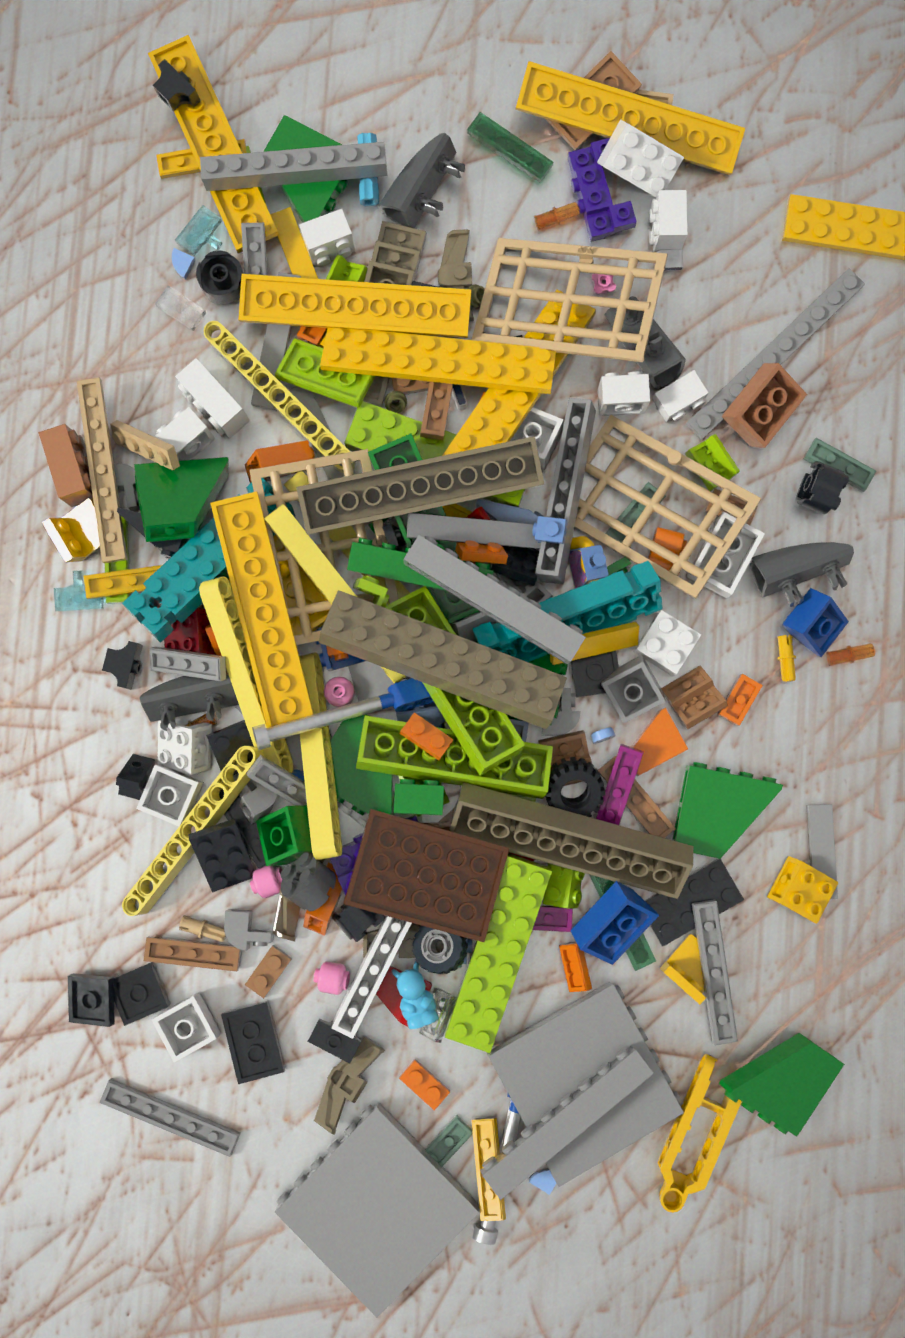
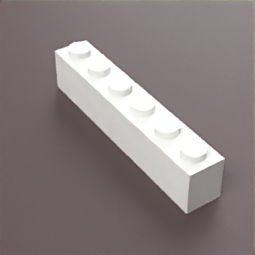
M385 916L333 1019L332 1029L352 1039L354 1038L411 922Z

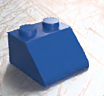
M810 588L803 596L804 601L797 604L791 614L787 616L783 626L796 640L817 656L822 657L849 621L832 597Z

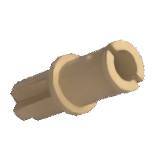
M184 915L180 921L179 930L198 935V938L204 936L220 942H224L226 938L223 928L210 925L207 920H196Z

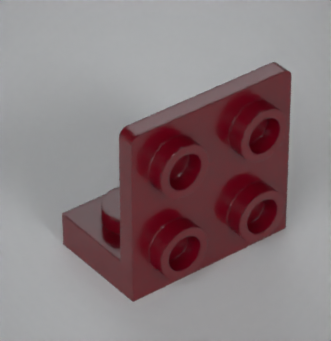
M197 608L182 623L176 620L171 625L174 631L164 639L165 648L216 655L205 630V627L210 625L206 610Z

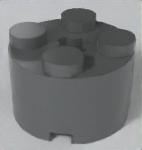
M303 853L291 866H286L280 874L282 878V895L300 908L307 909L308 911H314L321 907L330 897L327 895L330 887L334 889L336 883L335 873L308 853Z

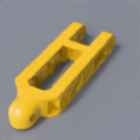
M704 1054L699 1062L683 1100V1105H681L684 1113L676 1117L657 1161L665 1180L660 1190L659 1200L663 1208L672 1213L682 1209L688 1194L696 1193L706 1188L742 1102L738 1100L735 1103L724 1095L720 1104L705 1097L711 1082L709 1078L715 1061H718L708 1054ZM703 1106L717 1114L692 1173L685 1175L672 1169V1165L678 1152L681 1153V1144L687 1130L690 1131L692 1127L690 1123L697 1107Z

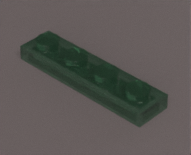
M479 112L467 129L468 135L539 183H541L553 166L552 160L481 112Z

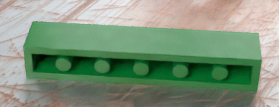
M360 537L358 541L352 542L347 570L445 590L404 565L403 559L410 550L409 547H406L405 551L397 550L394 544L382 542V546L373 545V540ZM475 562V565L479 567V572L485 576L487 574L493 575V569H489L490 564Z

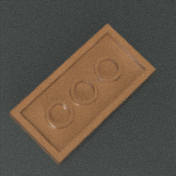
M612 51L584 77L585 79L634 94L642 86L640 81ZM546 119L574 151L594 134Z

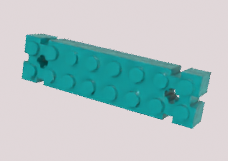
M261 478L264 495H274L272 486ZM252 482L246 487L248 493L254 492ZM286 502L287 509L293 516H296L292 505ZM276 504L267 506L268 515L277 509ZM214 518L143 583L146 587L144 591L139 594L135 590L122 602L128 612L143 624L160 643L174 631L171 625L176 620L182 623L203 603L199 592L202 582L219 577L229 579Z
M648 560L632 566L630 572L625 574L623 571L615 572L584 586L548 598L538 604L541 605L540 609L547 614L549 612L557 614L562 618V623L567 626L572 624L583 631L582 634L627 624L637 620V616L644 613L647 616L662 610V597L659 594L661 592V581ZM491 622L483 623L473 628L474 637L478 644L520 660L529 662L549 654L499 622L493 625Z

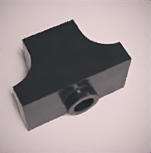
M165 59L158 64L161 76L153 84L158 97L173 112L183 104H190L195 107L201 100L196 89L190 84L191 81L182 71L178 73Z
M128 641V644L120 650L107 648L102 671L112 673L117 679L118 687L132 690L135 675L139 674L141 669V661L139 659L143 645Z
M132 754L116 778V785L119 786L118 795L140 800L154 768L155 759Z
M319 1018L307 1042L350 1064L362 1040L355 1036L352 1039L332 1029L333 1021L327 1022Z

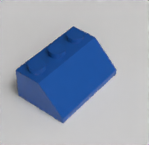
M616 881L570 931L580 950L613 965L659 917V914L633 889Z

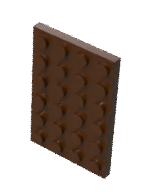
M370 809L343 904L485 942L509 848Z

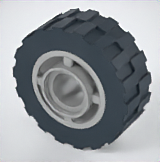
M421 926L414 935L415 939L412 942L413 955H415L416 962L421 965L420 967L428 970V972L448 974L450 971L457 970V967L463 964V960L467 956L468 943H466V937ZM442 940L444 949L441 953H438L436 945Z

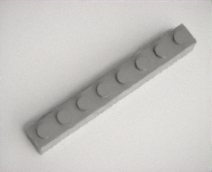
M384 142L200 157L201 180L206 191L388 176Z
M569 398L546 515V517L566 519L568 521L564 544L541 542L535 572L541 582L564 584L596 414L591 399Z
M418 535L403 559L404 565L569 665L586 638L582 635L583 631L572 624L570 626L565 625L561 622L562 618L553 612L547 614L540 609L541 605L534 600L529 599L526 601L521 598L520 592L510 586L507 588L503 587L495 576L491 574L485 576L478 571L479 567L472 562L467 561L464 563L458 559V554L448 548L443 550L438 547V543L431 537L425 536L423 538Z
M631 1046L629 1049L625 1047L616 1054L617 1058L609 1064L607 1062L597 1070L598 1074L591 1080L587 1078L578 1085L579 1090L573 1095L570 1093L565 1095L559 1101L560 1105L553 1111L552 1109L547 1110L541 1115V1121L534 1127L533 1125L526 1127L521 1132L522 1136L515 1142L513 1140L509 1141L501 1149L503 1151L496 1158L494 1156L488 1158L482 1164L481 1174L500 1200L654 1074L636 1049Z

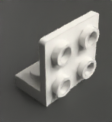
M161 720L158 721V765L190 775L211 769V746L206 735L212 733V724L201 723L188 727L176 723L175 729H172L169 723L168 730L165 731L160 728Z

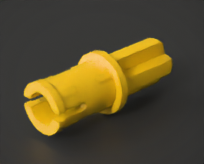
M792 635L777 637L779 646V657H777V660L780 661L781 678L784 682H792L796 679L794 664L796 656L793 653Z

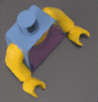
M586 536L573 537L568 559L575 589L592 581L607 577L609 574L602 546H594V542Z

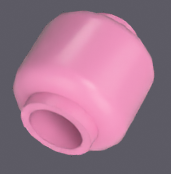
M334 677L325 685L324 695L328 703L334 707H341L351 704L355 697V688L348 679Z
M264 866L253 872V880L250 881L254 894L258 893L265 899L279 894L282 882L280 874L283 869L277 866Z
M326 961L321 965L320 969L316 968L314 982L317 983L320 992L339 995L348 988L350 971H347L344 964Z

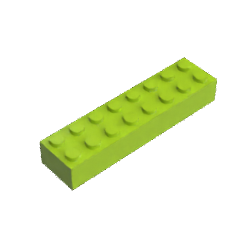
M362 401L360 407L356 410L344 444L352 452L365 449L371 451L412 433L422 459L425 460L442 456L457 434L445 430L443 441L420 437L421 421ZM525 489L483 498L495 503L519 507Z
M426 586L385 606L389 610L455 634ZM423 683L480 776L521 753L525 744L505 713Z
M366 715L364 717L356 769L433 780L460 786L465 782L497 792L543 799L548 793L553 746L524 742L525 747L521 753L480 776L452 730L438 728L454 739L439 761L400 734V731L407 722Z
M508 853L485 942L477 940L475 942L445 1030V1038L488 1053L491 1052L552 873L551 867Z

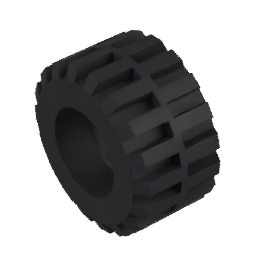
M570 757V761H566L563 758L560 759L561 764L559 765L555 762L552 765L553 770H550L548 793L545 795L548 805L592 817L591 812L597 813L600 810L598 804L603 805L604 799L602 796H605L604 783L598 770L594 768L591 762L586 763V760L580 758L579 761L575 757ZM582 780L587 783V787L582 795L576 798H567L561 795V790L567 782Z

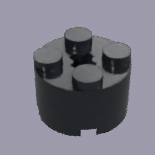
M212 251L205 255V258L201 263L199 262L196 269V278L205 296L212 303L221 305L240 300L241 276L244 274L240 262L226 251Z
M815 461L810 466L813 468L811 474L806 473L801 481L797 497L801 498V500L797 501V504L821 514H827L831 509L835 511L839 507L841 502L839 496L842 489L846 487L849 476L845 475L844 471Z
M345 904L340 907L343 911L339 915L335 912L331 917L350 940L354 939L355 942H358L367 934L366 930L371 925L376 927L385 919L384 915Z

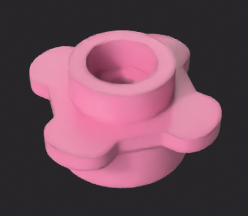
M593 273L594 292L596 294L613 292L616 289V284L613 283L614 275Z

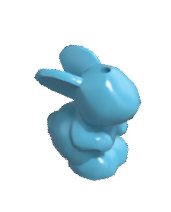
M415 961L413 969L405 970L402 973L393 969L392 974L397 978V988L403 997L400 1002V1009L403 1017L407 1020L408 1028L418 1029L438 1020L436 1002L433 994L425 990L424 978L419 973V963Z

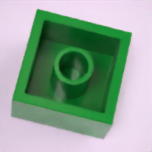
M400 779V784L395 783L394 813L443 815L444 786H439V781L424 780V785L415 784V780Z
M307 805L285 806L256 821L266 866L288 865L299 859L303 853L312 854Z

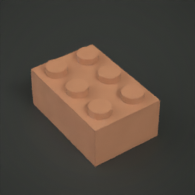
M764 363L721 417L750 447L765 448L808 394L779 363Z
M66 424L38 432L58 498L71 507L80 505L86 499L93 500L87 456H84L82 450L85 448V444L81 435L78 436L76 431L69 428Z

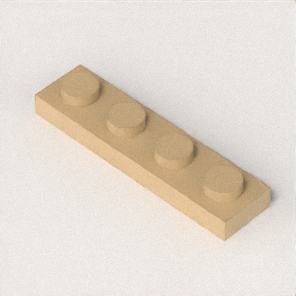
M119 420L110 424L113 432L112 438L117 445L125 447L168 469L175 470L180 466L173 445Z

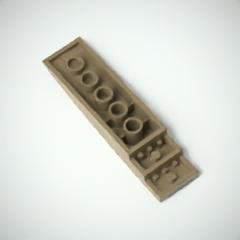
M382 221L372 259L369 261L365 282L412 285V281L416 279L426 231ZM375 376L363 401L382 406L390 377Z

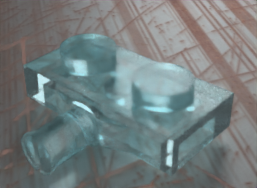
M202 205L175 239L176 243L193 256L206 243L219 250V246L221 247L223 242L214 237L213 233L222 222L221 218Z
M72 571L73 585L65 588H54L55 611L104 609L103 597L87 600L85 584H83L82 571Z

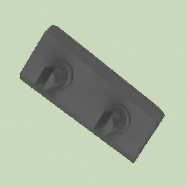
M446 133L439 134L421 148L404 167L385 194L379 207L383 211L382 214L402 226L415 228L424 211L435 217L440 216L437 210L443 211V203L431 198L445 172L457 178H461L460 172H465V164L453 160L457 152L451 138Z
M634 296L629 297V300L639 301ZM609 308L604 314L612 328L617 308ZM626 310L621 332L639 334L644 311ZM653 319L644 361L636 363L644 374H649L651 385L661 390L679 378L684 369L686 359ZM622 342L627 350L636 349L637 344Z
M835 542L800 544L752 557L750 567L762 597L783 590L790 607H793L795 600L798 604L804 601L796 585L826 574L833 590H837L839 585L841 588L845 587L847 581L839 568L850 564L854 549L849 544Z
M227 669L226 680L223 681L181 676L164 682L140 696L141 705L150 722L161 720L160 728L165 731L168 730L169 723L172 729H175V717L207 711L206 718L213 721L215 713L218 719H221V708L239 705Z

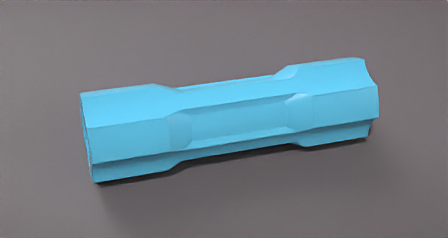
M361 133L357 136L358 144L377 142L376 134ZM377 177L360 178L359 195L361 205L375 206L379 204Z

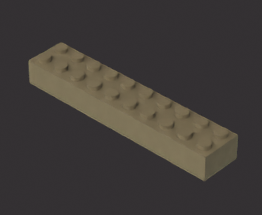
M533 436L298 486L296 489L308 535L544 485L536 439Z
M340 590L337 591L320 632L319 643L544 729L548 728L554 718L567 677Z
M465 782L462 784L449 831L507 847L510 853L611 881H618L622 884L678 899L693 867V846Z

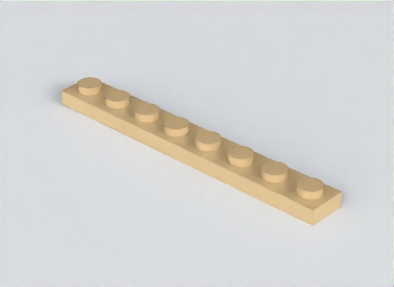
M100 377L77 381L101 558L104 564L127 560L122 518L117 512L120 504L102 380Z

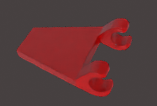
M390 966L376 995L401 1024L408 1027L407 1020L403 1017L400 1009V1002L403 997L397 988V978L392 974L393 969L400 973L403 971ZM424 980L425 990L430 991L432 983Z

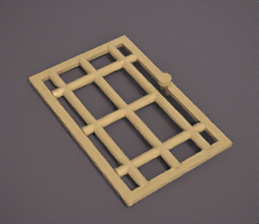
M498 238L471 340L533 346L558 353L643 362L668 254ZM505 250H521V257L504 255ZM532 251L579 256L580 262L530 258V254ZM593 257L626 260L629 262L627 267L593 264ZM638 262L656 263L654 270L637 268ZM502 264L518 266L513 288L496 286ZM527 267L571 271L566 293L522 289ZM580 272L624 276L620 299L575 294ZM634 278L652 279L647 302L629 300ZM494 295L510 297L505 319L488 318ZM519 298L563 303L558 325L515 321L514 316ZM572 304L617 308L612 331L567 326ZM626 310L644 311L639 334L621 332ZM485 327L502 329L500 335L486 334L484 330ZM511 330L555 334L554 341L512 337L510 332ZM564 336L608 340L609 345L608 347L565 343L563 339ZM619 342L637 344L635 350L617 348Z
M610 415L589 446L585 472L599 479V481L585 501L579 499V511L576 515L574 527L636 564L643 563L649 559L630 548L634 541L673 563V566L668 571L649 560L658 577L696 599L760 503L761 498L686 457L679 451L668 447L615 416ZM613 428L628 435L624 443L609 435ZM636 441L667 457L669 464L687 468L722 488V492L719 496L632 448ZM603 443L619 450L605 472L590 464ZM626 456L665 476V479L652 498L613 477ZM673 482L713 504L699 526L660 504V501ZM607 484L646 506L632 528L593 506ZM731 494L747 502L743 509L727 501ZM721 509L737 517L724 539L707 531ZM654 511L693 533V536L679 556L640 533ZM589 514L624 534L626 537L623 542L620 543L583 521L586 515ZM701 539L717 547L703 570L687 561ZM681 569L697 577L693 585L677 576Z
M368 449L250 469L253 490L259 494L264 517L268 516L267 506L276 504L278 508L282 504L286 506V502L299 500L297 491L283 493L280 475L306 470L309 484L318 482L316 468L342 464L344 476L354 475L351 462L355 461L361 462L363 473L372 471ZM261 478H271L274 495H264ZM374 520L373 526L376 538L372 539V544L382 546V542L387 543L382 528L384 526L383 520ZM266 523L284 597L285 592L278 562L288 560L297 607H287L289 617L299 616L303 633L295 636L296 644L300 645L319 641L321 631L312 632L308 614L330 610L332 605L328 600L306 605L298 562L286 547L285 551L276 552L272 529ZM364 523L355 525L356 538L331 542L328 530L319 532L321 544L317 546L335 569L333 551L351 548L352 542L358 541L359 537L367 539ZM365 574V576L375 578L374 575ZM384 578L386 588H388L386 594L389 595L390 604L398 600L395 580ZM366 593L356 595L358 598L371 603L374 599V596Z

